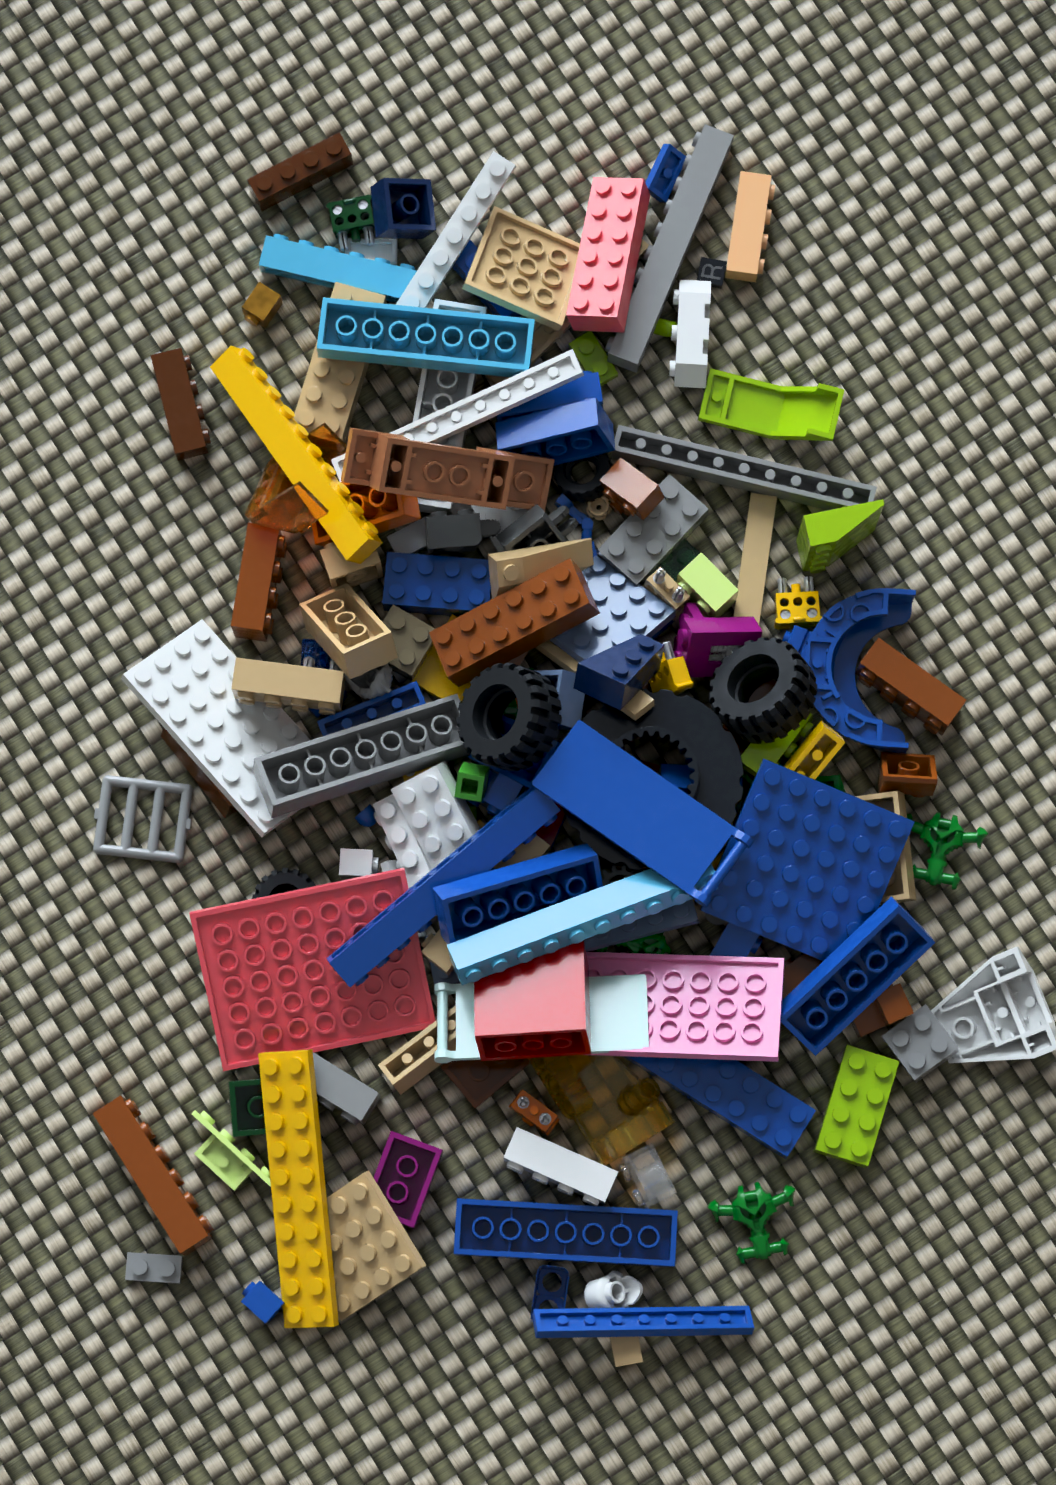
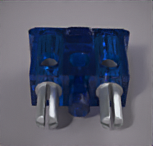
M302 639L301 666L342 671L316 640Z

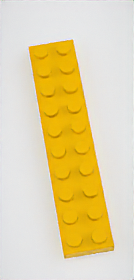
M313 1050L259 1053L282 1301L285 1303L282 1306L284 1328L335 1327L339 1325Z

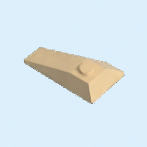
M585 538L488 554L492 599L569 558L575 562L581 571L594 565L592 539Z

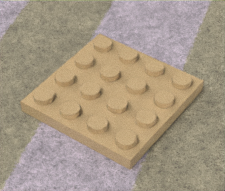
M494 206L462 289L559 331L567 313L580 243Z
M369 1170L327 1197L337 1310L341 1321L426 1266V1263Z

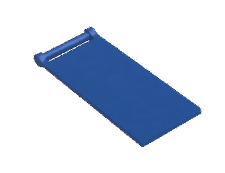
M581 720L576 722L532 782L534 788L685 892L703 907L709 905L712 894L744 850L750 848L754 842L749 835L729 824ZM731 836L737 840L736 844L702 891L695 889V885Z

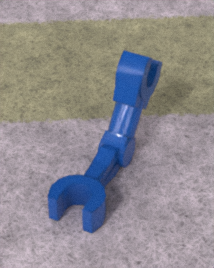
M562 493L554 505L557 508L562 505L567 506L570 511L569 515L572 518H576L579 523L578 525L581 526V539H592V519L578 511L570 499ZM592 541L593 557L597 556L594 541Z

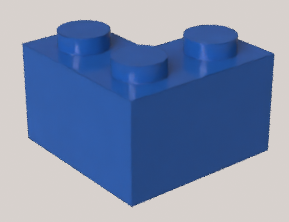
M489 770L487 790L482 801L466 800V802L476 806V808L481 804L487 808V813L490 816L495 817L525 791L523 785L500 772L496 774Z

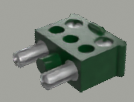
M371 195L339 200L326 205L331 216L333 233L336 239L339 238L341 251L349 250L347 236H351L352 242L356 243L361 241L360 234L364 233L366 246H370V241L372 246L375 244L373 235L375 225Z

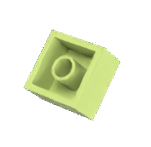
M702 552L678 573L676 582L690 595L689 601L696 603L703 617H720L735 603L739 591Z

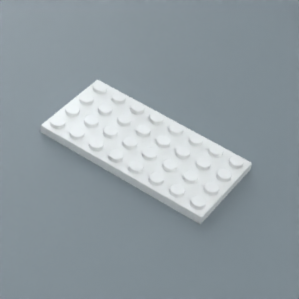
M202 619L125 672L121 680L261 837H264L298 810L271 818L253 773L254 758L310 741V739L282 708H270L265 706V702L255 701V705H246L239 703V699H235L231 688L236 656Z

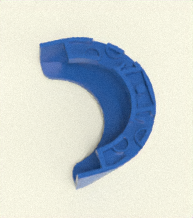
M894 588L868 589L857 592L841 602L839 601L817 623L809 638L804 660L811 667L816 677L817 694L814 695L816 698L814 706L818 713L833 729L843 736L883 752L906 753L909 743H905V735L899 728L884 723L883 720L876 718L865 707L856 687V664L862 649L874 636L886 629L907 623L911 616L912 602L916 596V590Z

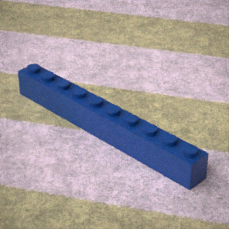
M533 786L529 787L326 958L329 964L349 987H352L354 984L359 986L369 977L367 974L375 966L377 968L382 967L389 961L390 957L388 955L396 949L400 951L411 942L410 937L417 931L419 933L425 931L432 924L431 919L437 915L433 887L495 870L493 867L501 860L503 862L509 860L516 853L514 849L521 843L525 845L532 841L540 827L543 825L547 827L552 824L558 817L556 814L561 810L549 797Z

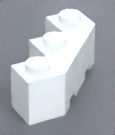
M679 280V289H674L673 305H678L677 325H672L671 341H676L675 361L670 360L669 376L674 377V387L706 388L711 281Z

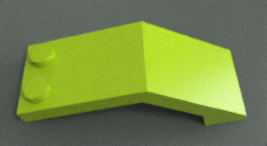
M710 368L698 421L773 440L833 441L845 389L821 383L817 387L779 386Z

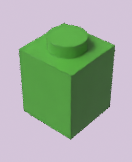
M463 762L457 775L455 797L481 802L487 790L490 766Z

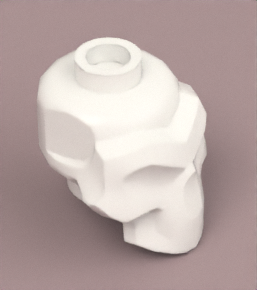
M612 1271L606 1276L589 1281L585 1287L584 1299L589 1308H629V1305L635 1304L640 1299L643 1293V1286L630 1275L623 1276L618 1271Z

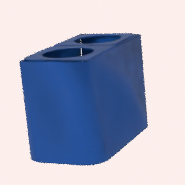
M542 1265L538 1268L531 1319L533 1309H539L540 1304L545 1300H552L557 1304L558 1309H565L569 1282V1272L567 1269L549 1265ZM554 1272L561 1277L562 1285L559 1290L549 1292L543 1287L542 1281L547 1273Z

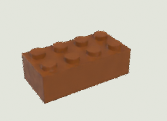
M248 522L231 621V628L236 638L267 642L268 634H273L274 619H272V609H277L279 599L276 583L281 584L283 575L280 559L285 558L287 551V542H285V536H282L280 527Z
M879 637L861 660L855 673L859 676L857 679L868 688L873 686L879 690V695L884 700L900 705L902 707L901 711L912 719L918 718L924 723L923 727L935 735L937 733L940 735L945 733L967 701Z

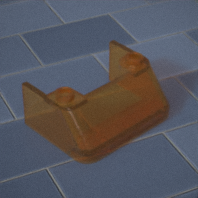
M326 423L308 433V439L322 451L321 457L332 467L334 466L331 459L346 453L347 445ZM272 457L263 471L245 516L253 524L296 534L298 532L304 533L312 523L327 515L329 510L300 481L293 485L275 458Z

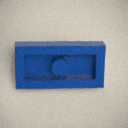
M663 144L645 182L650 195L659 202H667L686 158L684 154L671 144Z

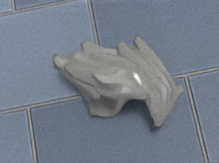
M388 663L352 679L345 675L350 688L364 699H374L391 691L393 674L392 668Z

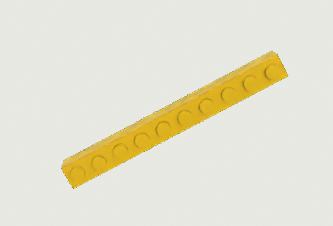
M230 346L210 368L345 559L362 564L383 543L377 535V528L363 516L364 510L362 507L353 502L349 496V489L338 481L334 468L321 457L322 451L308 439L307 436L309 434L307 430L293 418L295 416L294 412L283 404L280 399L281 394L266 380L268 378L267 374L253 362L254 356L246 348L240 349Z

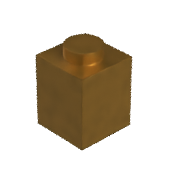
M259 282L242 306L243 314L245 315L244 319L255 327L261 325L266 329L283 304L281 295Z

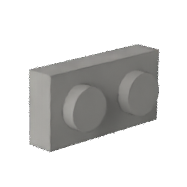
M127 1252L125 1280L181 1284L183 1256Z

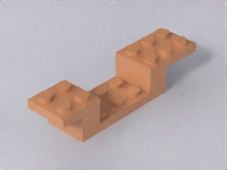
M350 428L341 481L370 486L379 492L506 510V506L530 510L538 504L545 512L554 459L477 447L476 450L420 442L410 440L402 435Z

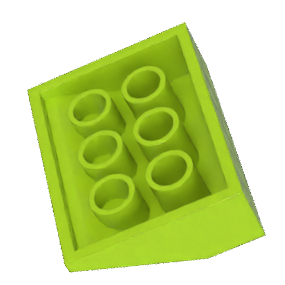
M884 500L803 515L796 540L803 572L809 570L810 573L825 571V567L830 566L874 532L884 507Z

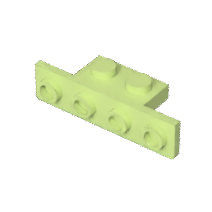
M196 1110L193 1111L192 1115L213 1133L194 1153L204 1164L234 1191L239 1188L253 1171L271 1187L270 1172L265 1166L259 1169L253 1163L256 1158L243 1147L241 1151L233 1145L236 1139L225 1129L219 1132L212 1125L216 1121L205 1111L201 1114Z

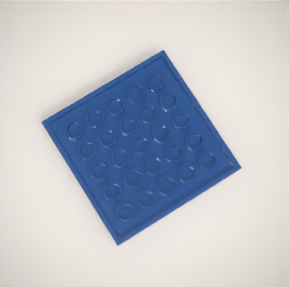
M763 758L734 826L749 835L754 842L750 848L744 850L720 883L718 889L712 894L709 905L707 907L701 905L700 910L824 961L878 910L915 821ZM732 836L729 838L718 867L737 842Z

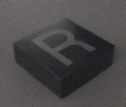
M701 257L697 281H711V287L722 289L727 261Z

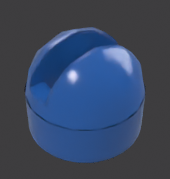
M369 804L354 819L361 826L371 827L377 822L374 817L375 809Z

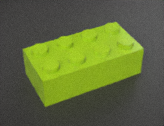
M846 1045L813 1152L863 1168L869 1166L900 1061Z

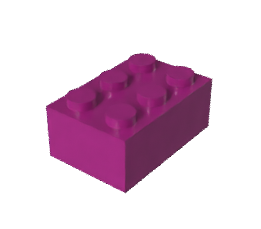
M391 1131L373 1178L401 1224L415 1229L443 1155V1150Z

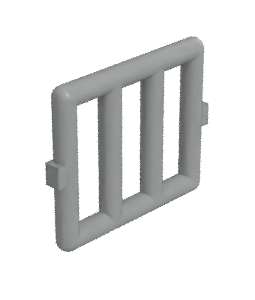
M111 775L104 776L99 808H95L94 819L97 820L93 845L94 853L181 863L184 859L187 830H191L192 819L189 818L193 792L192 786L183 783ZM112 786L128 788L120 846L105 844ZM139 789L155 791L147 849L131 847ZM165 792L181 794L174 852L158 850Z

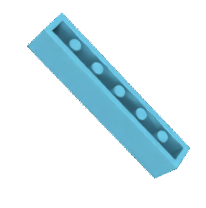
M274 234L273 237L266 235L259 261L261 272L329 288H334L335 282L386 295V301L397 303L417 272L415 267L409 264L401 263L400 266H396L383 258L370 260L358 252L340 253L339 249L332 246H324L323 249L315 247L314 243L306 240H299L298 243L289 241L288 237L280 234Z

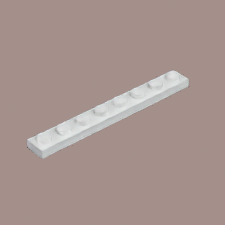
M492 152L396 305L422 308L428 306L516 168L515 164L498 153Z

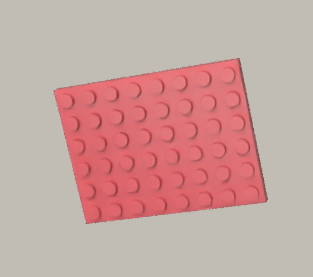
M404 868L196 910L189 913L223 1071L259 1064L258 1054L263 1052L312 1049L315 1053L421 1031L436 1021L418 932L410 937L411 942L400 951L396 949L388 955L390 959L380 968L375 966L367 973L369 977L359 986L354 984L352 987H349L326 959L409 889Z

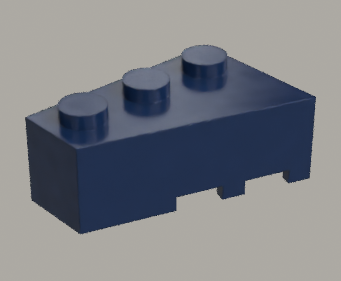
M639 634L577 664L573 689L621 710L660 670L664 644Z

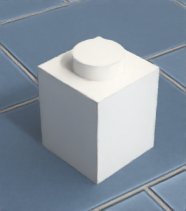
M340 848V879H352L378 873L379 857H374L373 850Z

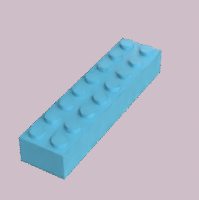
M323 297L317 353L318 358L513 377L531 367L535 319Z

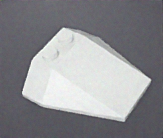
M1018 946L991 957L931 1010L959 1048V1052L949 1058L948 1063L1034 1059L1056 1050L1055 1021L1035 973Z

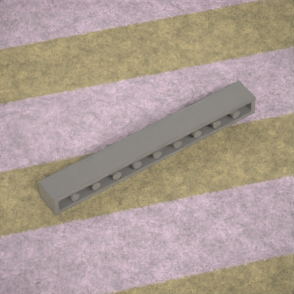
M706 124L702 132H696L692 142V146L695 147L693 154H687L682 166V169H685L682 178L677 177L673 187V191L676 194L673 200L668 199L663 214L666 215L663 223L658 222L653 237L657 239L654 246L649 245L646 250L644 260H647L644 269L639 268L634 282L637 283V286L631 294L624 333L617 332L615 338L610 337L606 345L605 352H608L607 362L637 373L731 150L734 135Z
M618 425L614 439L615 451H612L611 456L613 459L619 460L621 457L629 463L754 493L777 496L779 499L825 510L874 501L877 489L876 486Z

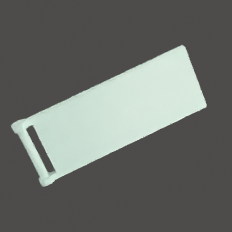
M646 975L589 977L591 1054L649 1047ZM446 982L436 983L434 985V994L437 995V1050L434 1052V1061L441 1064L460 1060H480L474 1027V983H467L465 985ZM456 994V1051L448 1050V995Z

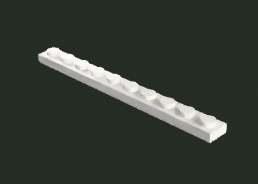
M572 349L390 432V434L402 435L414 441L436 444L584 376V373ZM345 454L331 459L339 482H342L341 476Z

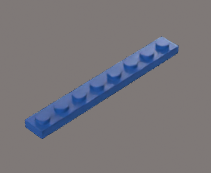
M749 1306L533 1309L532 1313L536 1338L752 1335L754 1331Z

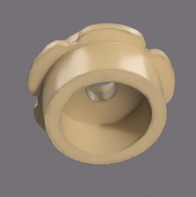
M603 495L593 502L588 501V507L586 508L588 516L594 517L596 520L605 519L606 515L612 511V508L609 506V500ZM598 505L601 506V509H600V510H597V509H596V507H597Z

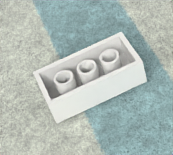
M445 761L390 789L432 869L480 830L466 800L455 797L456 781Z
M516 1127L503 1157L504 1162H507L506 1166L508 1169L522 1174L523 1170L532 1173V1179L544 1185H547L548 1181L557 1184V1190L569 1196H572L574 1192L582 1195V1201L592 1206H598L599 1203L605 1205L618 1174V1171L518 1127Z

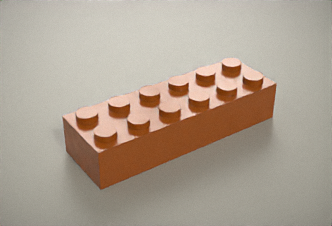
M569 558L434 629L429 634L447 678L460 687L472 681L474 677H480V672L486 668H492L491 666L498 663L504 664L600 614L581 569Z
M120 1095L93 1113L94 1117L179 1253L187 1256L213 1239L210 1233L214 1230L206 1216L203 1214L199 1216L196 1208L199 1207L197 1201L188 1191L185 1193L181 1186L185 1184L184 1180L174 1168L170 1169L167 1165V1162L170 1161L169 1156L163 1147H160V1145L156 1146L152 1141L156 1136L145 1121L141 1123L138 1116L141 1115V1112L135 1102L130 1098L126 1100Z

